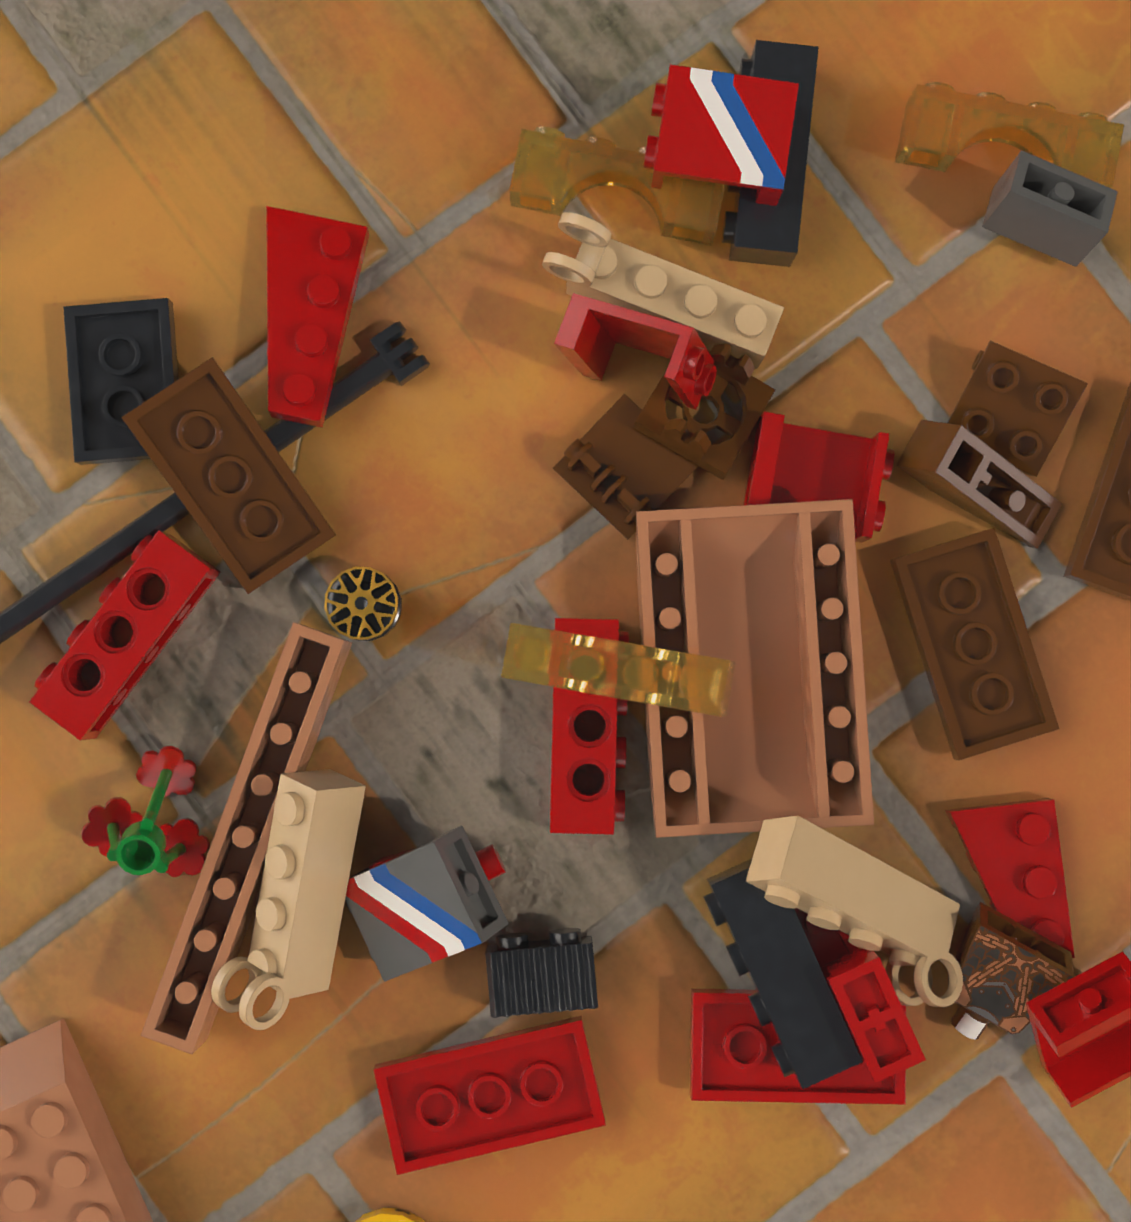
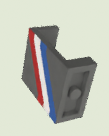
M462 825L440 835L419 848L370 869L367 867L351 876L348 881L345 897L347 907L368 946L370 956L376 963L384 982L479 945L509 924Z

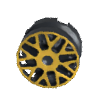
M355 566L342 571L331 581L325 593L324 610L329 623L338 633L353 640L373 641L386 636L396 627L402 614V598L398 587L387 575L371 567Z

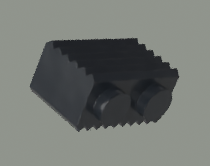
M563 928L549 931V940L528 941L527 933L502 934L496 936V944L487 945L485 956L490 1014L492 1018L598 1008L592 936L581 937V929Z

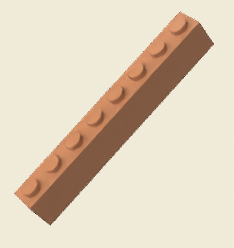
M293 622L141 1033L142 1037L189 1054H193L207 1040L219 1008L212 999L213 981L221 967L238 956L259 899L280 774L306 771L353 642Z

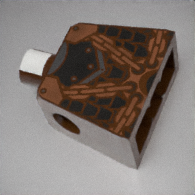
M980 902L974 911L955 957L962 970L963 986L959 998L955 1001L960 1007L951 1019L952 1025L962 1035L974 1040L979 1039L990 1022L1010 1034L1020 1033L1030 1023L1026 1002L1074 977L1071 952Z

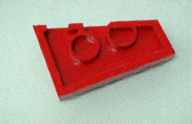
M1044 798L945 810L952 826L956 828L967 851L965 854L973 870L977 872L990 899L989 904L991 908L1070 951L1072 958H1075L1055 800Z

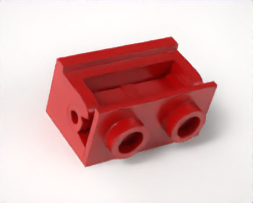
M861 948L821 966L822 972L863 1060L862 1066L863 1068H868L875 1083L926 1061L882 961L874 951Z

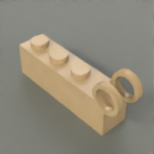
M565 212L561 215L558 223L559 229L568 236L582 242L576 259L560 253L548 252L544 257L542 266L549 273L567 281L566 294L571 296L573 293L694 327L707 350L711 351L714 344L727 343L731 345L732 356L740 358L746 354L751 358L755 369H758L767 353L785 307L611 239V232L605 226L586 216Z
M331 769L280 774L248 958L236 957L224 964L218 971L212 984L211 994L214 1003L226 1012L234 1013L239 1011L241 1020L255 1030H264L274 1025L284 1014L289 999L329 990L366 788L365 785ZM247 968L249 980L245 990L237 998L227 1001L225 989L228 981L237 971ZM267 987L276 990V999L271 1009L263 1016L254 1018L253 1005L260 992Z
M798 815L763 821L746 882L765 891L764 898L767 901L785 908H798L808 913L807 921L813 925L829 930H840L849 935L848 941L852 945L869 951H881L889 955L885 970L901 1005L917 1006L925 1002L934 1007H947L959 998L963 986L962 970L956 958L949 953L960 907L959 903ZM936 960L941 961L945 965L949 974L948 989L940 998L931 991L933 975L930 966ZM901 966H916L914 971L916 992L911 997L905 995L899 986L898 973Z

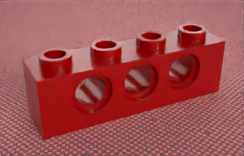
M158 530L154 537L148 535L137 545L131 555V560L134 562L122 579L116 577L106 586L99 597V602L102 606L90 621L85 619L76 626L66 642L70 646L59 663L52 662L35 681L34 687L38 690L29 703L80 741L97 738L221 573V571L168 533ZM159 576L164 582L165 593L158 603L151 605L145 598L144 589L150 579ZM125 618L132 626L133 635L127 645L120 647L114 641L113 629L118 621ZM93 661L99 667L100 680L90 690L83 684L81 672L88 662Z
M555 618L550 833L614 835L615 822L625 821V790H615L616 769H626V737L616 736L617 716H627L628 686L627 684H618V663H628L629 632L619 631V619ZM584 658H596L605 667V679L596 688L583 687L576 679L575 668L579 661ZM585 710L597 711L604 719V731L595 740H583L574 731L576 717ZM583 764H594L603 772L602 785L592 793L581 792L573 784V774Z

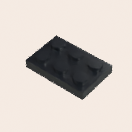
M169 298L64 306L74 462L79 465L151 459L121 417L179 379L173 302Z

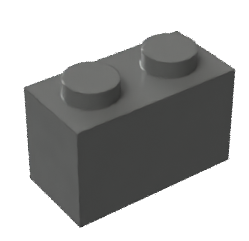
M1021 150L993 187L982 227L1077 267L1108 233L1118 191Z

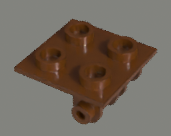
M990 340L985 351L980 350L972 365L974 372L947 423L962 425L1013 466L1037 477L1088 383Z
M624 393L580 440L576 439L564 452L565 456L553 469L629 540L636 532V512L657 510L695 471L698 465L633 428L642 409Z

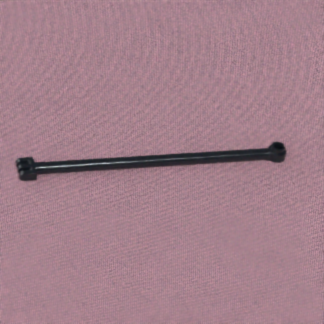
M400 321L392 324L370 339L371 344L378 352L377 354L333 383L324 421L392 374L402 386L429 367L430 363L424 355L415 358L407 365L403 362L404 359L418 349L417 344L412 338L405 340L395 348L391 345L406 332L405 327ZM281 419L266 429L265 433L280 452L316 426ZM174 492L1 611L0 644L131 555L146 536L152 535L154 537L158 530L164 532L189 515V511Z

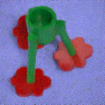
M165 746L160 749L159 753L152 750L146 751L141 759L143 765L138 768L136 778L140 784L146 787H153L154 790L144 817L137 811H131V806L125 798L114 797L106 802L104 807L95 805L89 809L88 819L90 822L86 823L82 828V840L88 846H98L99 852L103 856H106L110 861H117L118 865L125 872L132 875L148 874L154 869L158 873L166 872L171 877H179L183 872L191 876L201 873L206 860L204 853L209 850L210 841L206 836L199 835L197 823L190 818H183L178 820L174 826L169 823L163 824L160 827L155 825L164 797L171 795L172 792L177 795L191 793L195 784L193 776L197 767L191 760H184L183 752L175 746Z

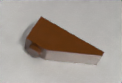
M921 420L896 464L930 491L1029 547L1036 549L1040 546L1062 505L1061 502L965 427L958 424Z

